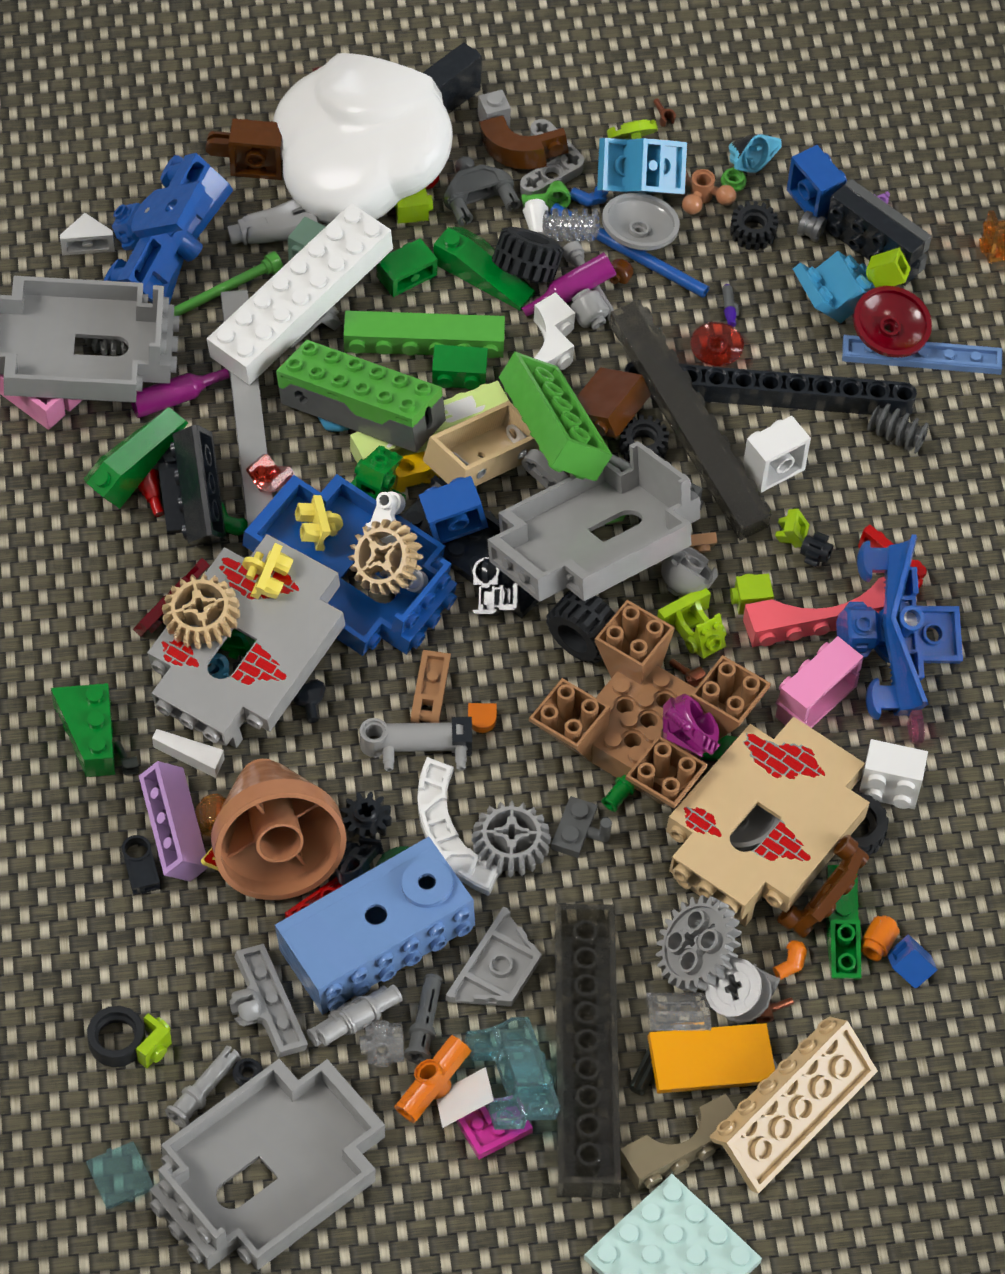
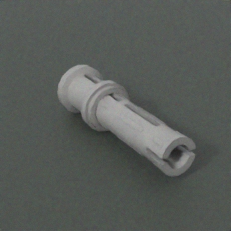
M226 1046L192 1086L184 1087L181 1097L174 1105H169L165 1109L166 1115L173 1123L185 1128L189 1125V1119L198 1109L204 1108L207 1101L206 1097L232 1067L240 1061L241 1056L235 1049L230 1053L232 1047Z

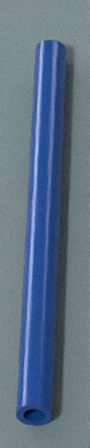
M557 203L552 206L550 215L702 298L707 295L709 286L645 251L631 249L619 244L609 236L605 229Z

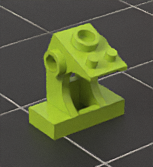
M707 588L691 592L658 610L657 615L658 618L672 625L685 640V645L690 653H696L702 659L726 647L725 636L727 635L720 613L712 619H709L704 613L705 610L709 609L711 596Z

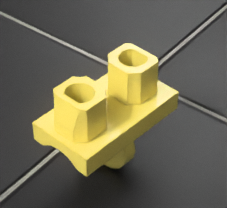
M313 495L311 503L297 504L295 510L296 521L309 522L302 523L301 542H314L316 551H324L325 538L329 535L336 536L337 532L343 527L341 516L332 513V511H325L321 495Z
M274 543L265 562L262 561L264 554L256 551L254 557L244 558L242 566L248 570L246 578L254 580L255 575H259L250 595L251 597L259 599L262 594L276 599L280 594L284 582L270 577L272 571L286 576L290 570L293 559L281 553L283 546Z

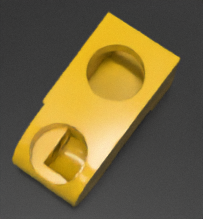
M425 452L405 455L393 473L396 475V480L392 489L402 493L405 492L406 487L421 484L422 482L431 483V479L434 476L438 478L440 476L423 461Z

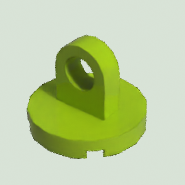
M647 119L623 123V125H620V130L616 131L615 127L609 128L607 136L613 139H640L643 136L657 132V123L655 120L650 122Z

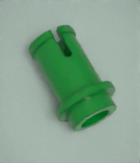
M626 775L617 777L615 779L616 784L601 800L602 804L612 812H616L627 796L633 795L635 792V787L626 780Z

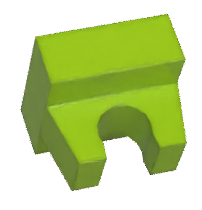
M798 508L790 509L787 516L779 518L778 524L784 530L776 531L775 537L781 543H792L795 548L802 546L808 534L810 524Z

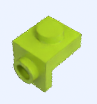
M149 1013L144 1017L145 1030L150 1035L136 1048L138 1062L146 1069L153 1062H159L165 1056L167 1048L172 1044L169 1025L160 1017L155 1019Z

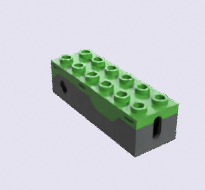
M306 340L276 370L281 404L413 452H417L446 421L442 387Z

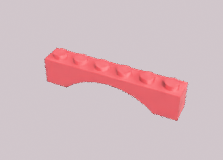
M885 577L879 578L870 589L849 602H864L867 607H872L879 613L884 608ZM771 599L746 604L743 622L752 647H766L776 642L796 641L802 637L811 635L821 636L828 632L836 631L838 615L849 602L834 607L814 609L786 605Z

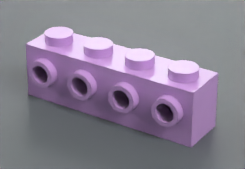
M157 761L140 774L139 779L164 876L192 881L209 867L201 863V859L205 856L206 852L185 772L182 767Z

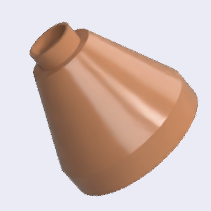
M270 759L254 760L241 771L214 822L211 835L216 865L223 879L238 892L263 900L293 898L321 885L334 873L342 861L347 840L341 813L330 795L286 766Z

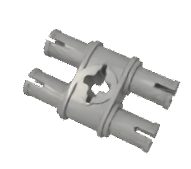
M383 985L369 995L357 996L340 1006L337 1010L331 1011L328 1019L308 1029L307 1035L314 1046L317 1047L321 1043L327 1046L339 1037L353 1035L367 1027L372 1021L379 1020L383 1011L403 1001L402 995L395 985H390L388 988Z

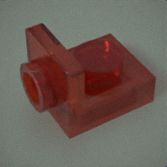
M268 454L261 455L246 469L260 492L277 491L295 475L290 466L275 465Z

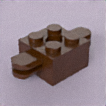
M233 118L230 132L211 131L208 134L206 152L210 156L230 158L231 176L282 180V135L277 122Z

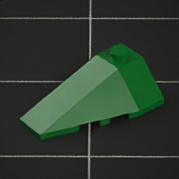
M448 227L433 246V254L438 259L437 266L521 311L522 307L533 297L535 290L524 279L503 271L493 263L492 257L495 250L484 238L463 227Z
M168 407L101 456L84 477L85 482L103 498L120 509L171 446V442H174L173 434L183 430L188 422Z

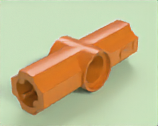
M451 1035L432 1059L424 1060L417 1065L414 1071L416 1080L394 1106L396 1111L406 1120L415 1123L434 1099L444 1097L451 1089L452 1083L450 1078L472 1052L468 1045Z

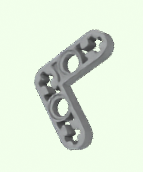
M538 119L531 124L530 136L543 134L545 131L557 130V128L548 120ZM567 140L569 153L549 158L551 161L547 163V167L535 169L522 177L520 181L521 195L546 193L553 181H562L565 184L579 176L584 170V157ZM555 172L559 176L551 179L546 177L545 174Z

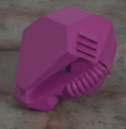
M682 694L677 698L671 697L663 705V738L691 755L703 757L702 754L704 752L711 755L714 754L720 744L718 743L719 728L713 715L710 712L704 714L700 704L687 694Z

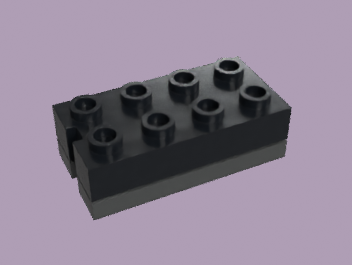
M850 179L831 196L826 230L832 236L843 241L853 251L858 252L869 261L871 256L900 247L911 268L906 283L902 284L904 286L925 269L927 261L925 252L929 250L932 235L853 179Z

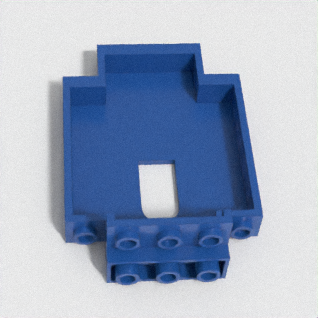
M338 474L333 477L321 493L293 475L244 531L242 545L254 552L266 534L338 572L340 587L328 602L329 605L337 608L344 614L345 626L336 639L363 656L369 648L371 650L375 649L381 638L406 655L413 647L417 649L425 638L424 633L428 628L433 629L438 624L441 618L440 613L444 608L449 610L457 598L455 595L457 583L451 580L449 575L451 563L443 557L445 545L400 515H395L396 521L401 522L402 525L409 526L411 528L410 533H415L418 536L415 542L423 546L417 553L422 554L424 558L417 560V565H420L422 568L419 571L427 575L428 584L421 593H414L400 587V593L396 594V597L391 602H376L342 579L349 571V568L355 563V561L348 558V556L355 554V550L351 549L350 545L358 544L355 535H364L362 527H365L366 523L371 522L377 505L376 500ZM313 495H321L325 511L339 514L343 520V527L337 532V535H329L325 538L324 551H316L314 542H301L302 523L309 522H298L295 518L297 504L311 503ZM379 571L376 573V575L379 576V577L382 578V579H385V578L390 577V576H387V577L381 576Z

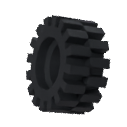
M748 201L745 202V206L740 204L737 210L733 211L730 235H733L732 240L734 242L738 241V246L742 247L745 244V249L750 250V246H754V250H759L760 245L765 249L768 244L771 245L777 233L778 215L776 212L773 213L774 209L771 206L766 209V203H762L759 206L758 201H754L753 205H750ZM755 222L761 224L763 228L751 229L745 224Z
M639 415L638 420L634 416L620 433L619 447L621 455L624 454V459L628 461L630 459L629 445L635 443V438L645 436L654 441L653 444L646 447L659 457L665 458L669 441V431H666V425H661V420L658 418L654 422L653 416L648 415V420L644 419V415Z

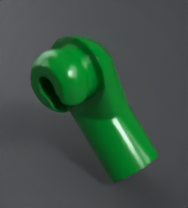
M222 503L226 533L234 536L244 534V531L248 528L247 520L229 516Z

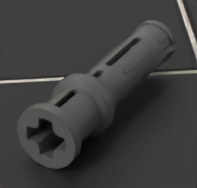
M426 974L423 978L424 982L416 1021L409 1028L408 1033L411 1036L409 1047L404 1051L405 1059L412 1063L420 1064L424 1060L431 1059L430 1045L436 1036L433 1023L441 984L443 983L442 977L437 974Z

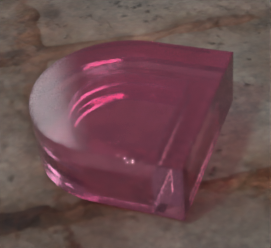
M912 710L907 721L909 740L912 744L924 742L925 729L922 710Z

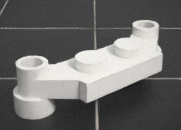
M393 491L381 492L377 496V505L371 522L366 523V526L371 528L373 521L381 523L382 519H388L391 522L396 520L395 515L400 514L405 508L404 497ZM393 535L380 539L386 544L397 541ZM385 570L380 572V575L383 577L391 576V574ZM414 570L413 574L417 579L414 581L408 579L409 588L407 590L421 593L428 584V577L424 572Z

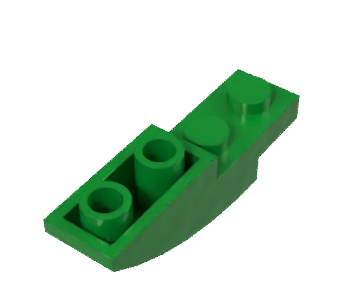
M839 865L827 866V879ZM858 877L854 880L855 884L852 890L840 897L836 902L834 912L826 918L831 979L862 978L861 933L858 917Z

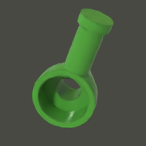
M553 181L546 193L522 194L523 207H525L527 201L541 199L550 209L555 203L566 208L571 202V195L562 181Z

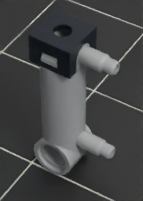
M452 717L450 723H385L381 719L370 718L361 724L359 730L361 751L369 757L383 755L384 769L388 772L393 770L395 762L394 752L452 751V756H455L456 766L459 771L465 770L467 756H472V717ZM371 736H377V737H379V738H378V739H370L369 737H371Z

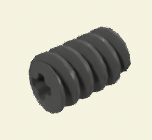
M888 403L883 409L880 408V405L877 406L870 418L867 431L874 432L876 430L878 437H883L886 434L888 442H892L896 438L895 445L900 447L905 443V450L909 452L915 448L914 453L916 454L927 436L929 423L926 422L920 428L918 427L919 418L916 417L910 423L909 413L900 418L899 408L890 413L891 404Z

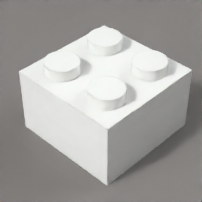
M793 416L784 420H777L769 428L761 432L756 431L747 438L742 471L759 492L762 493L805 470L811 438Z
M871 739L859 792L872 796L876 801L892 804L900 809H915L923 781L928 751Z

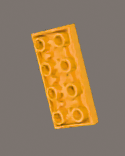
M767 1023L649 1032L647 1036L657 1094L757 1086L775 1071Z

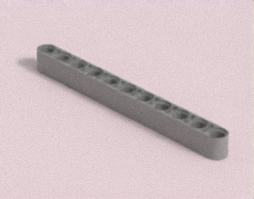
M247 290L221 292L224 322L249 299ZM230 372L246 519L249 526L273 499L258 378L248 385Z

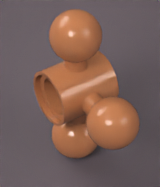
M699 169L693 173L692 177H689L686 171L685 185L691 188L690 194L685 196L682 201V208L687 214H697L701 211L704 203L711 201L713 195L716 196L717 201L721 205H731L736 199V191L730 185H723L719 188L714 186L715 176L709 170Z

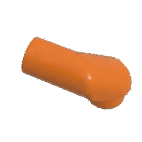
M792 940L787 944L786 948L789 949L787 961L773 967L774 975L777 978L779 977L782 980L802 970L807 955L804 943Z

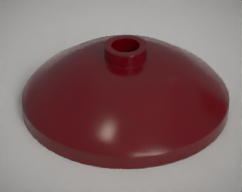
M896 286L873 288L859 299L854 309L853 323L856 333L867 347L878 354L894 358L907 357L921 350L930 337L932 319L929 310L920 298L906 289Z

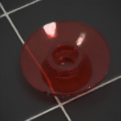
M722 322L703 324L694 331L691 337L693 354L700 361L711 366L732 364L739 359L744 348V341L740 332L733 326Z

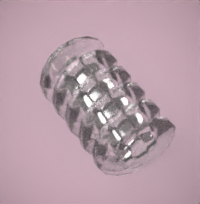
M553 209L551 216H549V212L546 210L543 215V235L560 242L565 239L569 242L573 240L593 242L598 237L600 230L598 210L593 209L591 216H589L588 209H583L581 216H579L578 209H573L571 216H569L568 209H563L561 216H559L558 209Z

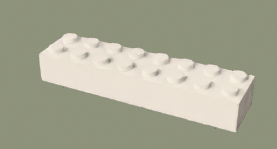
M351 203L206 338L210 357L250 385L393 249L391 230Z

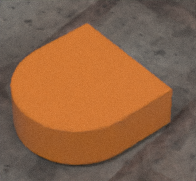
M468 703V717H472V730L486 733L495 727L497 703Z

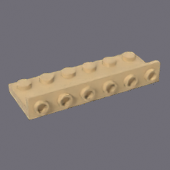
M834 1017L822 1020L818 1024L817 1029L808 1038L802 1040L798 1044V1048L788 1058L781 1061L778 1068L767 1079L761 1081L757 1089L747 1099L740 1102L737 1109L726 1120L719 1123L717 1129L710 1135L713 1143L724 1147L752 1192L760 1193L878 1072L849 1022Z

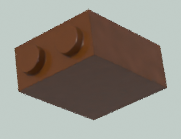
M600 367L577 395V398L601 436L617 438L651 396V393L643 375Z

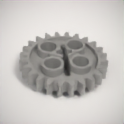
M701 895L699 900L691 897L690 905L681 902L680 912L675 909L672 910L673 920L665 919L668 928L667 930H660V933L664 935V939L656 942L657 945L662 947V950L658 951L656 956L662 959L657 966L664 970L661 975L668 979L669 984L683 991L689 990L693 993H696L697 989L706 991L707 983L716 986L717 976L722 979L725 978L724 968H733L729 960L730 958H738V955L733 950L741 946V943L735 941V938L741 935L742 931L735 928L740 921L733 918L735 911L729 909L728 904L712 896L707 898Z

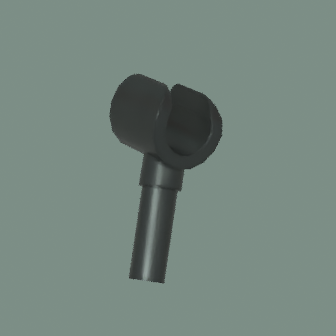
M116 741L114 746L121 759L123 774H139L137 756L127 757L121 742Z

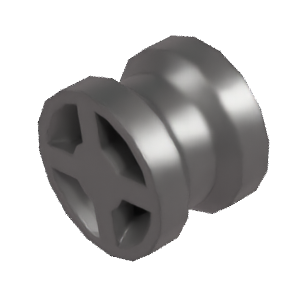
M807 210L799 223L797 235H806L810 237L811 241L818 242L825 229L827 219L822 216L817 218L812 212Z

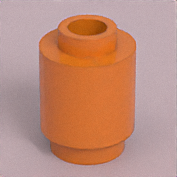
M889 916L874 917L861 939V953L874 961H880L882 957L887 956L900 933L896 921Z

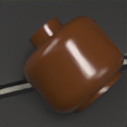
M613 260L611 264L616 275L609 279L610 282L613 284L618 282L621 284L628 283L634 273L633 267L627 260Z

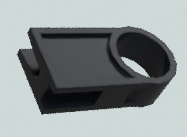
M141 835L128 837L122 844V856L133 896L161 889L149 840ZM133 845H142L147 848L146 854L140 858H132L126 854V851Z

